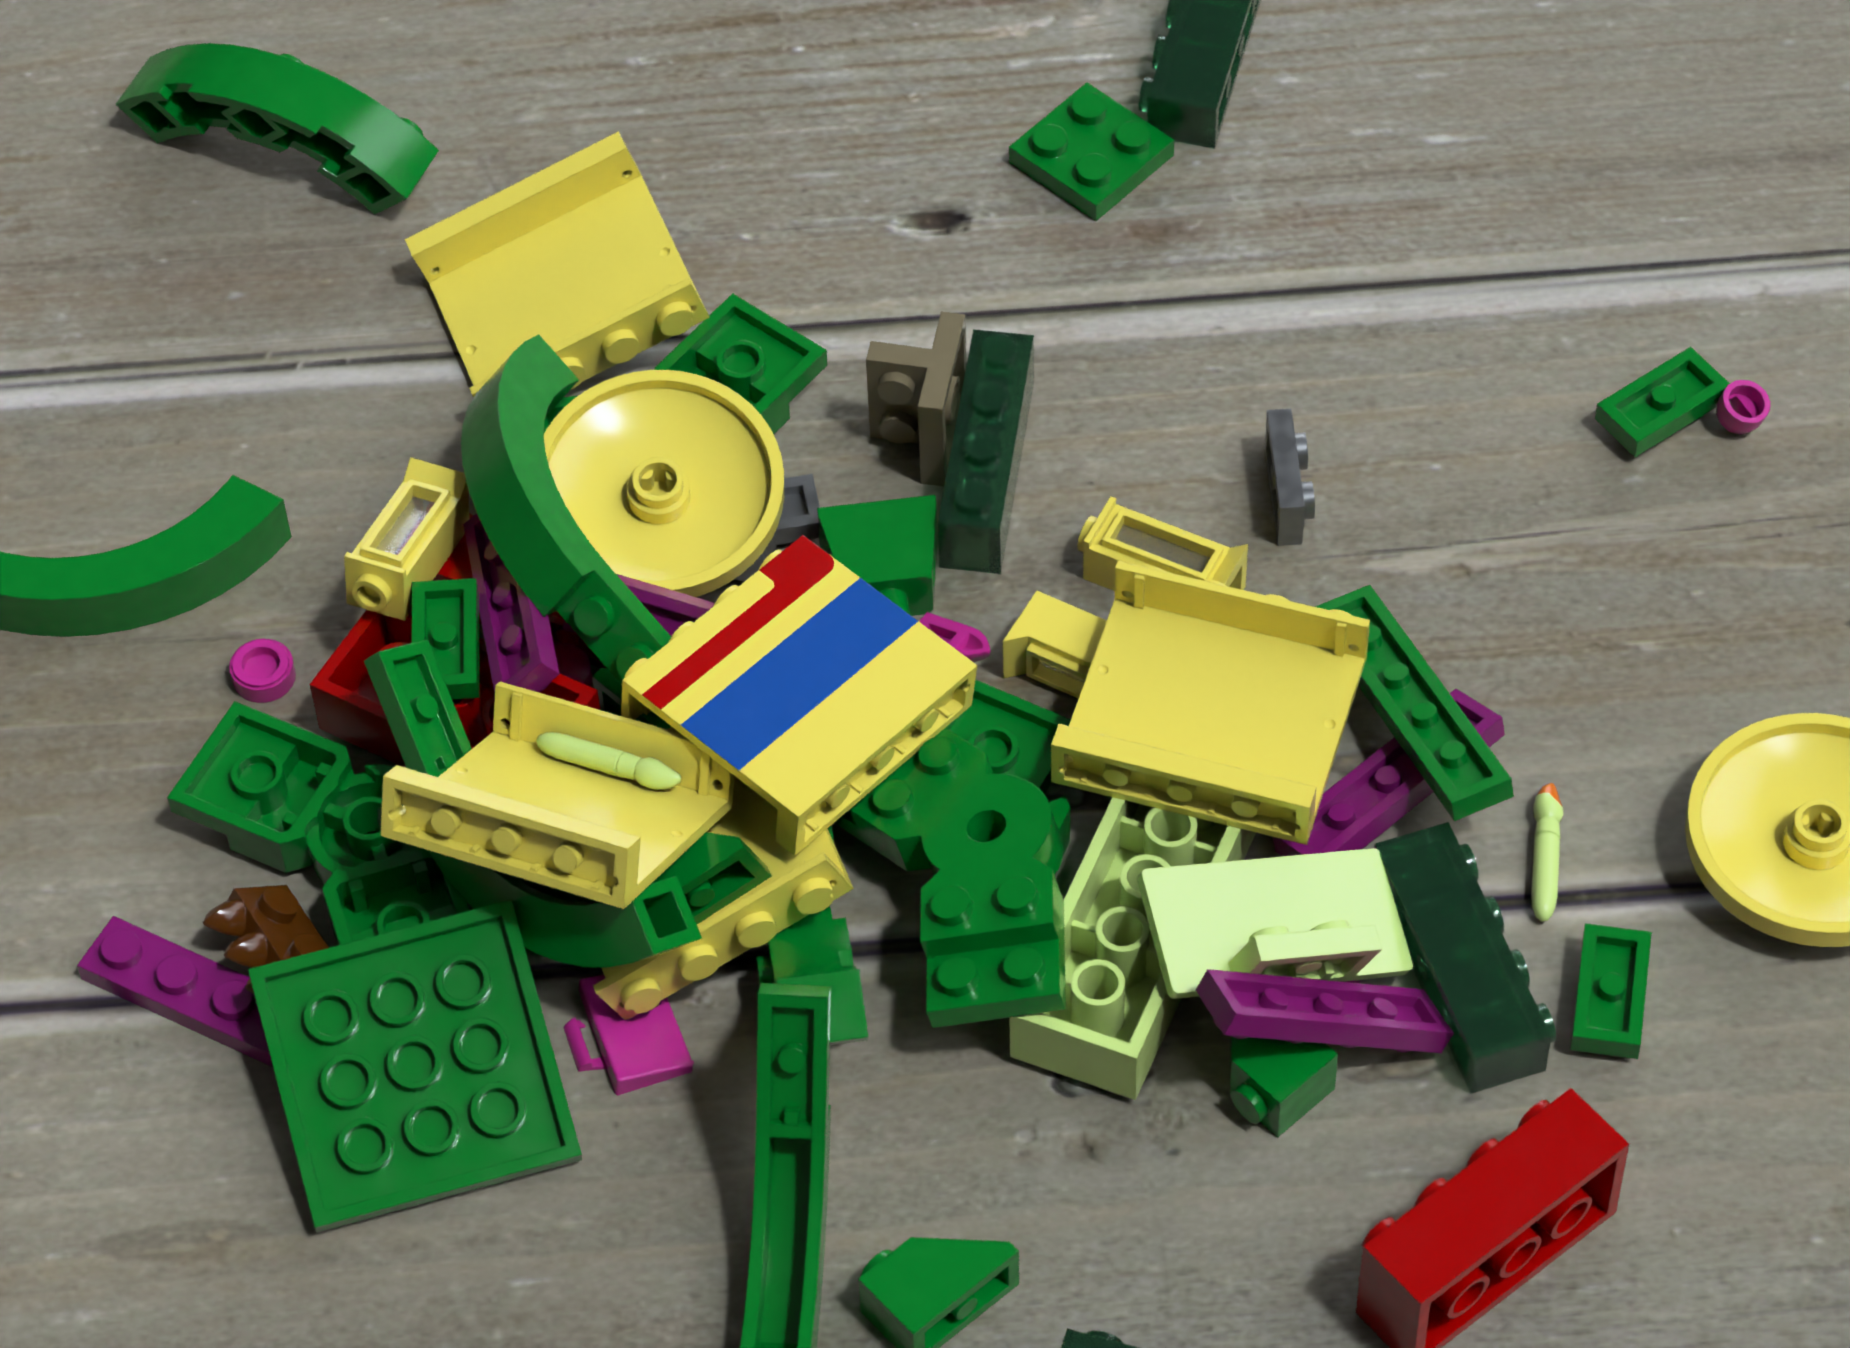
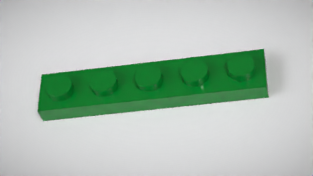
M1371 585L1315 606L1326 610H1342L1352 616L1370 620L1367 659L1358 686L1454 821L1514 797L1510 775Z

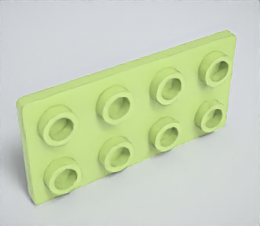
M1375 848L1147 868L1137 877L1167 994L1173 999L1199 996L1196 988L1207 969L1344 982L1403 976L1413 968L1380 851Z

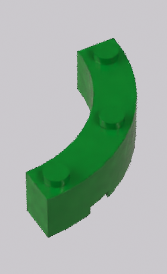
M203 43L183 45L166 49L150 56L115 104L157 144L185 135H204L209 127H224L236 139L258 144L279 153L292 147L321 162L322 164L317 172L343 188L374 215L406 200L439 151L424 137L422 130L413 121L399 117L367 94L342 80L304 64L300 59L290 54L278 55L256 48L232 44Z
M831 825V826L828 828V830H829V833H830V835H831V837H832V839H833V842H834L833 831H832V825ZM829 906L823 911L804 917L777 933L767 943L768 955L756 957L760 985L761 983L831 986L830 1045L867 1041L868 1029L860 971L856 969L853 963L846 918L832 919L831 907Z

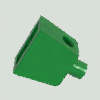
M935 495L817 508L821 549L911 616L925 615L934 609L938 546L937 502Z

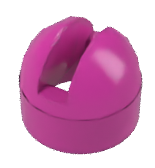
M1736 380L1730 383L1721 394L1717 403L1716 415L1720 424L1729 432L1739 435L1752 432L1767 417L1771 406L1770 399L1766 391L1757 383L1749 380Z

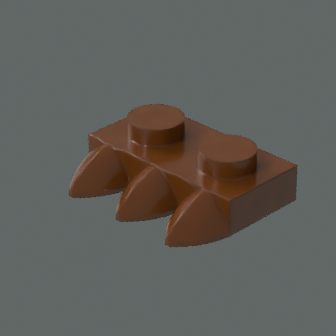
M287 885L234 888L228 900L210 910L203 921L205 926L220 933L241 936L230 943L224 956L235 963L254 968L329 948ZM249 978L245 988L254 994L251 979Z

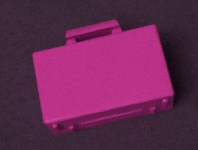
M604 974L579 980L578 991L602 1057L591 1059L580 1030L586 1026L580 1020H576V1017L572 1018L564 1026V1031L578 1072L606 1069L615 1095H621L693 1071L694 1061L690 1057L667 997L661 1000L654 1009L624 1020L594 990L593 985L605 979Z

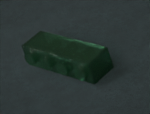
M1169 0L1166 28L1170 29L1167 36L1158 35L1152 59V69H1155L1156 72L1154 78L1144 77L1140 90L1138 109L1139 111L1147 112L1148 123L1173 138L1174 142L1215 149L1261 0Z
M973 329L938 517L939 568L1001 574L1034 386V335Z
M1449 822L1375 843L1374 848L1380 851V857L1392 890L1412 959V969L1421 988L1425 990L1454 1032L1448 1042V1046L1470 1093L1479 1092L1546 1071L1550 1043L1556 1040V1029L1552 1015L1544 1003L1536 1004L1528 988L1530 986V976L1525 959L1518 949L1510 950L1503 936L1504 922L1501 910L1493 896H1484L1477 882L1479 878L1478 866L1470 846L1467 843L1459 845Z

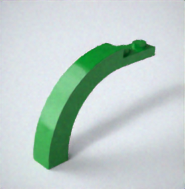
M538 334L525 341L508 357L476 393L467 408L461 434L462 465L466 483L477 515L489 540L523 592L544 617L557 611L622 684L626 672L636 661L641 658L649 659L669 642L671 636L591 545L575 522L556 487L545 452L544 420L579 379Z
M232 475L214 496L194 513L174 526L126 547L103 553L60 558L28 557L0 551V630L56 637L101 635L158 623L193 610L224 594L247 579L268 562L292 537L284 499Z
M428 639L378 651L364 660L406 768L439 777L472 749ZM428 850L445 877L474 909L512 900L524 947L557 962L581 967L608 968L634 963L702 939L677 875L651 883L625 909Z
M761 983L758 991L754 1194L749 1269L740 1348H817L824 1266L830 1153L831 1105H829L831 986Z

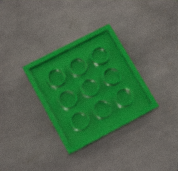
M512 900L248 969L316 1233L582 1160L581 1149Z

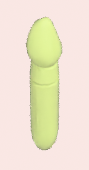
M556 732L543 733L536 739L538 748L549 756L610 775L636 780L639 784L649 789H671L681 783L680 774L653 757L641 758L629 752Z

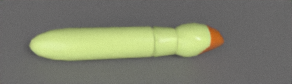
M1548 783L1541 787L1535 797L1533 815L1537 823L1533 848L1531 902L1535 917L1541 922L1548 921L1552 917L1558 897L1559 823L1563 818V806L1557 788L1553 783Z

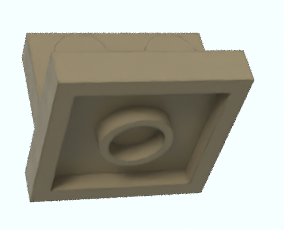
M941 311L932 349L871 341L866 357L870 437L886 439L899 444H919L921 484L945 487L967 396L965 314Z

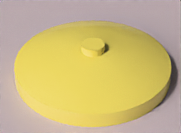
M646 370L619 375L587 389L574 398L559 412L544 433L545 452L549 468L566 507L588 541L616 574L699 597L715 591L744 573L764 552L778 527L784 503V468L778 443L771 428L754 406L741 395L715 380L697 374L674 370Z
M1796 713L1767 718L1735 732L1711 752L1697 772L1691 788L1685 821L1686 844L1690 859L1702 883L1712 896L1739 920L1769 936L1787 942L1816 947L1850 946V718L1822 713Z

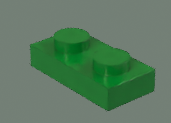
M1690 346L1597 403L1595 420L1634 457H1637L1715 409L1721 394L1730 383Z
M477 579L412 582V643L428 639L452 700L479 698V590Z
M1585 923L1570 1050L1638 1059L1642 1037L1652 932Z

